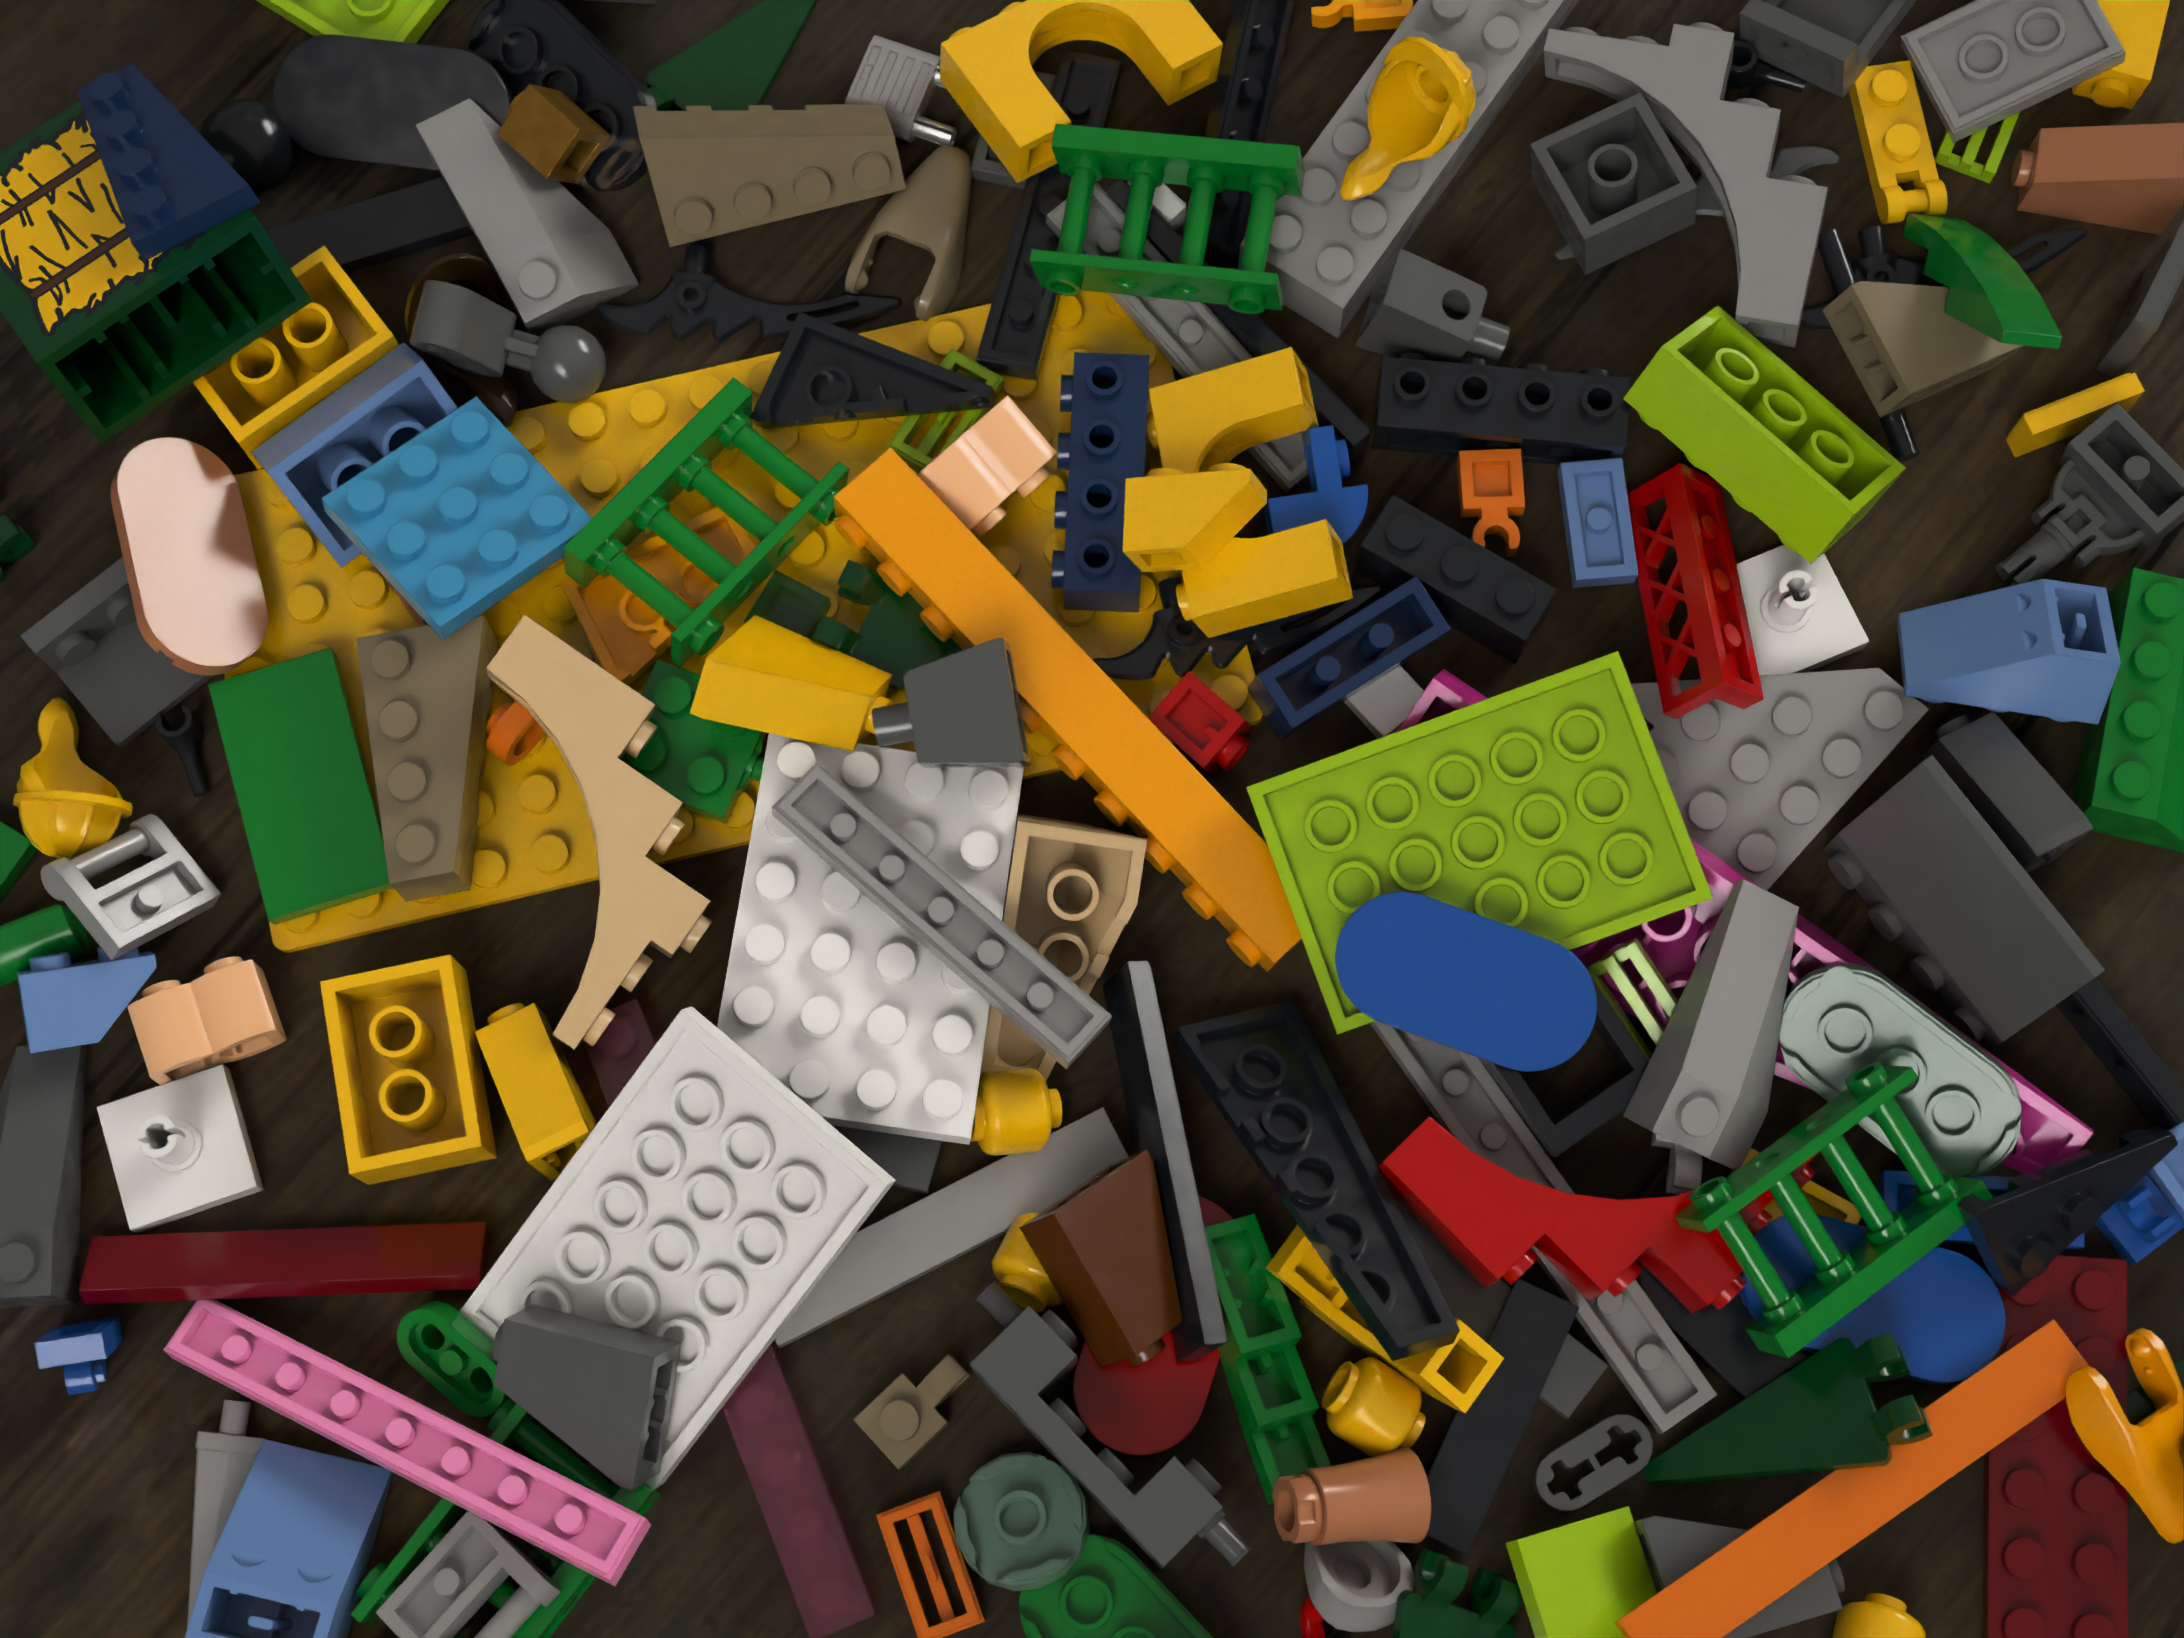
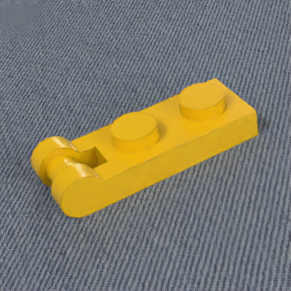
M1910 60L1867 66L1849 89V95L1881 223L1885 225L1903 222L1908 213L1944 216L1948 206L1947 191L1943 181L1939 180ZM1913 181L1914 190L1903 191L1901 186H1898V183Z

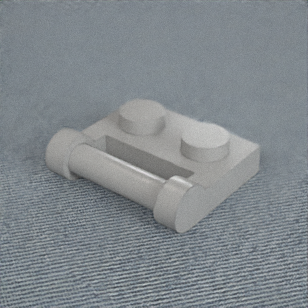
M147 814L133 821L129 825V831L71 860L63 857L44 865L40 872L42 883L47 892L54 899L66 903L112 961L214 907L221 896L220 891L163 821L153 814ZM139 854L151 856L154 859L96 890L88 882V880Z
M467 1511L375 1613L399 1638H453L510 1575L520 1587L474 1638H511L540 1605L548 1607L562 1591L496 1525Z

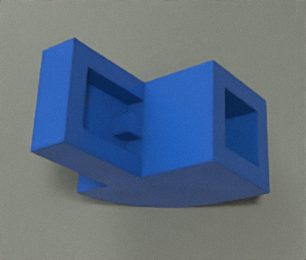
M1333 425L1311 428L1302 435L1310 493L1267 499V503L1263 507L1266 534L1270 535L1327 519L1343 544L1354 534L1364 517L1368 502V485L1343 488L1341 477L1350 476V461L1345 439L1335 440Z

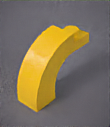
M1298 1224L1266 1267L1269 1272L1301 1298L1300 1303L1370 1357H1375L1417 1384L1423 1392L1463 1413L1468 1411L1504 1360V1357L1466 1324L1454 1317L1460 1331L1453 1344L1392 1361Z

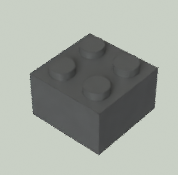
M1641 92L1530 144L1531 181L1585 275L1695 224L1697 186Z

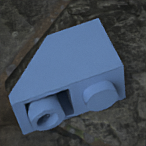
M98 947L99 959L71 963L70 952L29 958L31 969L16 972L29 1052L36 1053L100 1042L157 968L155 954L151 951L139 953L137 947L112 961L104 950Z

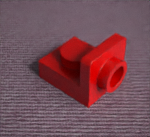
M1190 671L1185 674L1148 716V719L1210 775H1213L1220 767L1225 771L1231 769L1244 756L1251 745V742L1246 737L1251 733L1253 727Z

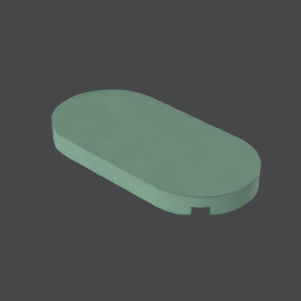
M1851 963L1831 964L1815 969L1803 976L1786 995L1779 1035L1785 1062L1797 1078L1825 1100L1830 1102L1848 1089L1845 1084L1846 1079L1855 1071L1868 1064L1880 1062L1881 1065L1912 1067L1918 1079L1893 1097L1941 1174L1960 1177L1969 1174V1177L1986 1173L1999 1165L2012 1151L2020 1135L2022 1108L2020 1095L2013 1078L1997 1060L1888 977L1863 965ZM1872 1113L1857 1123L1896 1153Z

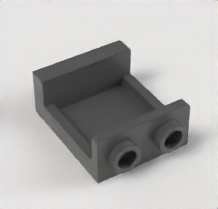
M1749 0L1739 13L1740 41H1747L1755 46L1758 52V59L1843 98L1917 0H1767L1766 2L1763 0Z

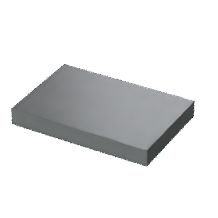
M1975 0L1901 36V47L1908 60H1910L1911 66L1953 143L2124 63L2126 54L2096 0Z

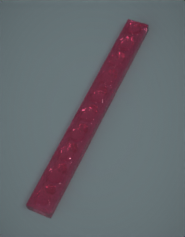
M638 999L610 1009L616 1015L594 1046L583 1040L608 1108L656 1045ZM771 1343L722 1408L809 1637L824 1638L877 1614Z

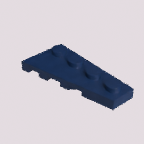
M133 63L115 72L100 75L91 84L77 90L131 243L144 261L261 203L248 183Z

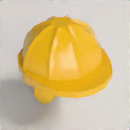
M1410 36L1404 38L1390 50L1384 61L1383 68L1372 87L1367 107L1368 129L1371 140L1367 149L1355 157L1347 167L1340 189V196L1343 200L1350 201L1373 194L1383 186L1391 171L1398 164L1432 157L1441 152L1449 142L1457 140L1467 129L1468 118L1471 116L1476 105V91L1471 69L1464 64L1455 51L1440 48L1423 37Z
M57 697L53 698L40 713L38 736L42 747L36 756L21 766L20 779L16 784L18 793L14 795L13 805L19 808V817L23 831L33 846L50 857H65L71 860L111 840L119 827L121 819L132 815L133 806L132 803L122 799L118 789L111 782L80 760L77 753L79 727L75 714L63 698Z

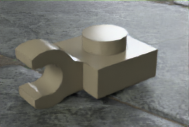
M948 1355L917 1387L902 1373L853 1420L896 1468L901 1470L949 1424L947 1419L937 1410V1407L955 1392L970 1375L953 1356Z

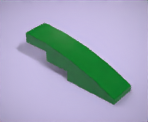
M1908 213L1903 237L1929 250L1923 274L1950 288L1944 313L2000 343L2059 349L2062 335L2042 296L2017 261L1991 236L1963 219Z
M1251 1214L1204 1227L1227 1336L1226 1343L1218 1347L1244 1438L1267 1503L1271 1505L1274 1504L1272 1494L1274 1484L1278 1478L1295 1476L1304 1469L1331 1466L1312 1418V1415L1318 1410L1319 1406L1295 1346L1302 1335L1281 1281L1266 1269L1272 1257L1256 1216Z

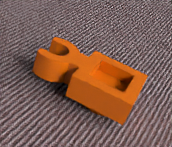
M1521 449L1459 451L1456 461L1460 518L1478 517L1479 519L1474 527L1471 540L1485 547L1484 537L1490 534L1499 535L1506 543V556L1514 557L1520 542V532L1517 525L1508 516H1522L1525 509Z

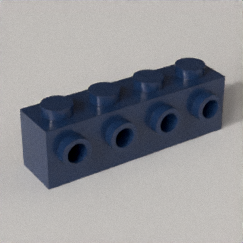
M1074 352L1073 375H1061L1060 412H1072L1071 433L1059 432L1057 470H1069L1068 491H1056L1054 528L1066 529L1065 551L1053 550L1051 587L1063 588L1064 610L1139 613L1141 571L1123 552L1125 480L1126 478L1145 477L1149 355Z

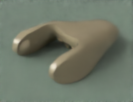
M950 145L939 147L905 180L906 190L897 191L892 195L876 215L852 253L845 281V291L857 295L861 289L867 286L869 281L868 274L874 262L879 239L882 236L888 235L926 249L934 257L935 263L922 294L916 297L914 301L916 318L927 322L931 317L938 316L945 311L956 294L963 264L972 176L970 157L966 151Z

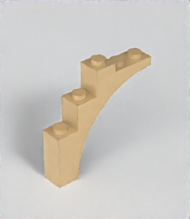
M524 615L486 667L488 678L522 705L559 749L582 793L597 848L600 897L595 938L579 988L552 1034L554 1038L575 1051L582 1040L594 1046L616 1014L607 1009L606 1006L618 988L622 986L629 992H632L653 962L651 958L644 954L649 944L670 959L679 946L689 953L692 952L712 923L710 919L702 915L710 900L647 858L652 850L663 856L685 825L676 818L683 802L621 761L625 753L636 759L658 727L649 721L654 714L655 704Z

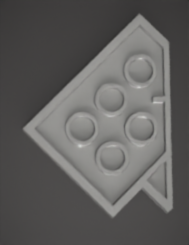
M1880 668L1759 675L1764 700L1743 710L1715 698L1677 719L1663 714L1657 682L1631 684L1646 725L1651 729V738L1690 838L1767 891L1929 710L1915 697L1904 696V688ZM1701 679L1679 681L1681 692L1701 683Z

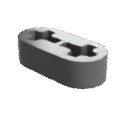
M1616 1414L1597 1422L1544 1455L1536 1463L1532 1472V1488L1536 1498L1545 1507L1554 1511L1568 1512L1585 1506L1638 1473L1648 1464L1653 1452V1440L1650 1432L1639 1419L1630 1415ZM1611 1427L1619 1435L1631 1432L1635 1437L1637 1443L1629 1449L1630 1455L1633 1458L1629 1464L1622 1457H1616L1600 1465L1594 1456L1595 1453L1610 1444L1611 1439L1607 1431ZM1583 1461L1585 1462L1590 1472L1574 1482L1573 1487L1577 1495L1570 1500L1565 1492L1552 1494L1549 1491L1547 1483L1554 1478L1551 1466L1555 1462L1562 1469H1569Z

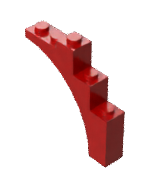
M1430 1116L1378 1166L1391 1193L1485 1289L1501 1277L1510 1285L1520 1278L1539 1258L1531 1249L1533 1245L1588 1301L1601 1295L1606 1290L1614 1298L1623 1292L1643 1271L1635 1262L1636 1259L1692 1314L1708 1306L1710 1303L1718 1310L1722 1309L1747 1284V1281L1740 1275L1743 1271L1716 1228L1710 1233L1681 1228L1674 1216L1692 1203L1689 1196L1693 1191L1670 1197L1627 1200L1565 1193L1517 1177L1472 1152ZM1817 1154L1791 1172L1800 1189L1817 1172L1809 1164ZM1769 1189L1738 1211L1753 1236L1773 1217L1764 1209L1774 1199Z

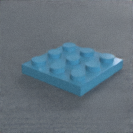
M477 397L321 498L326 514L442 640L563 558L564 546L592 519Z

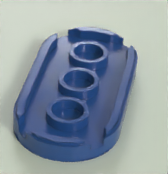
M1410 892L1388 893L1364 903L1347 920L1338 938L1335 953L1338 979L1345 994L1359 1011L1383 1024L1494 1064L1518 1071H1540L1558 1066L1570 1059L1581 1049L1593 1029L1597 1013V997L1592 978L1583 963L1571 951L1548 939Z
M1817 1214L1839 1251H1848L1866 1237L1864 1234L1866 1227ZM1786 1216L1771 1221L1754 1236L1787 1290H1796L1815 1276L1812 1270L1816 1264ZM1935 1247L1800 1350L1816 1354L1839 1338H1848L1857 1349L1861 1344L1873 1337L1892 1333L1897 1346L1901 1345L1911 1370L1910 1374L1902 1378L1928 1385H1947L1955 1381L1967 1379L1989 1364L1996 1356L2005 1333L2004 1305L1995 1283L1977 1263L1960 1253ZM1742 1271L1740 1275L1747 1281V1284L1739 1292L1744 1307L1747 1306L1749 1313L1756 1320L1763 1315L1760 1310L1764 1303L1744 1271Z

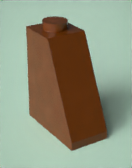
M1146 1149L1110 1164L1019 1227L1101 1367L1128 1359L1133 1367L1151 1359L1166 1347L1162 1337L1183 1322L1154 1162Z

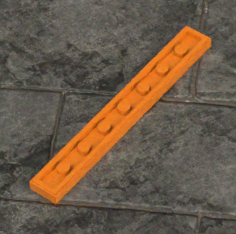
M2054 1319L1926 1406L1924 1410L1933 1436L1911 1444L1889 1445L1892 1459L1884 1466L1834 1470L1614 1622L1624 1638L1724 1637L2066 1398L2065 1386L2069 1376L2079 1368L2089 1365Z

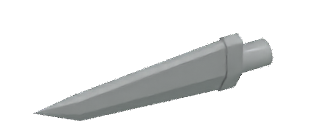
M224 1399L219 1433L198 1431L187 1628L204 1571L263 1440L266 1439L246 1436L251 1402Z

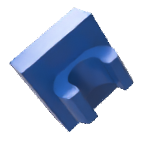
M2146 1174L2098 1218L2095 1225L2122 1259L2127 1260V1265L2130 1266L2138 1263L2184 1228V1220Z
M120 1315L53 1326L34 1343L39 1369L64 1365V1378L69 1395L96 1391L98 1389L97 1383L107 1380L105 1359L124 1342Z

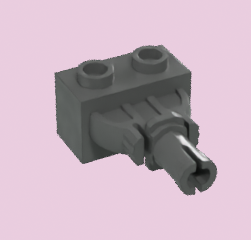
M2116 403L2068 443L2057 464L2060 469L2051 484L2048 500L2031 513V519L2038 527L2057 511L2059 513L2053 515L2041 527L2038 533L2009 557L1995 565V570L2005 583L2025 565L2029 564L2028 567L2013 578V583L2010 586L2041 579L2060 562L2067 561L2086 543L2090 544L2079 552L2072 562L2079 569L2084 568L2098 555H2114L2130 550L2135 546L2143 554L2146 553L2184 521V470Z

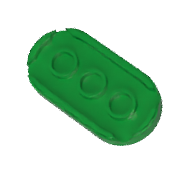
M1088 1534L1082 1555L1063 1577L1041 1589L1020 1591L1019 1611L1023 1630L1027 1638H1213L1129 1548L1105 1536Z

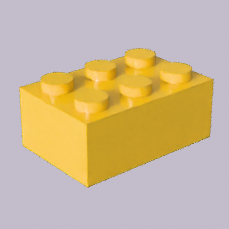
M325 245L290 268L312 302L193 382L258 470L262 466L251 451L399 346L392 332Z
M449 954L320 981L349 1174L367 1185L497 1158L479 1045L475 1035L476 1027L466 970Z

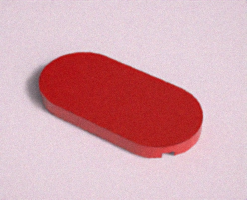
M1198 1196L1204 1227L1233 1220L1220 1206ZM1169 1331L1162 1337L1166 1347L1151 1359L1133 1367L1128 1359L1101 1367L1085 1340L1078 1365L1076 1366L1073 1382L1074 1400L1081 1420L1097 1441L1121 1454L1147 1456L1172 1448L1191 1433L1200 1419L1220 1358L1218 1348L1199 1360L1177 1362L1172 1333Z

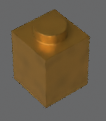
M529 84L525 91L513 99L507 110V118L497 132L506 143L546 179L579 184L611 136L562 91Z

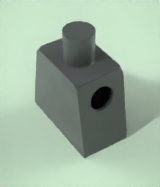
M1400 249L1371 292L1354 346L1389 357H1394L1400 353L1412 352L1423 354L1431 361L1454 363L1461 359L1465 352L1468 351L1497 362L1506 346L1510 327L1481 316L1488 294L1484 286L1411 252Z
M1004 638L987 641L903 673L907 702L872 709L873 726L879 747L914 741L918 763L924 767H1024L1031 765L1011 649Z

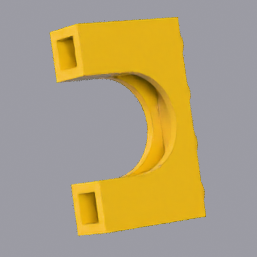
M1026 0L1024 2H1014L1006 6L998 15L972 28L965 27L959 29L948 40L941 43L940 81L1015 181L1020 183L1057 164L1051 147L1055 124L1071 125L1069 117L1042 84L1032 68L1034 62L1048 49L1074 40H1092L1111 45L1131 58L1168 106L1217 81L1223 43L1189 0Z
M1292 347L1148 389L1152 412L1147 414L1146 430L1151 445L1155 450H1160L1163 468L1177 469L1184 473L1209 472L1211 466L1229 463L1234 457L1250 447L1319 427L1308 372ZM1327 519L1258 538L1233 537L1204 568L1182 570L1184 582L1176 585L1177 601L1186 621L1192 620L1208 638L1353 599L1342 540Z

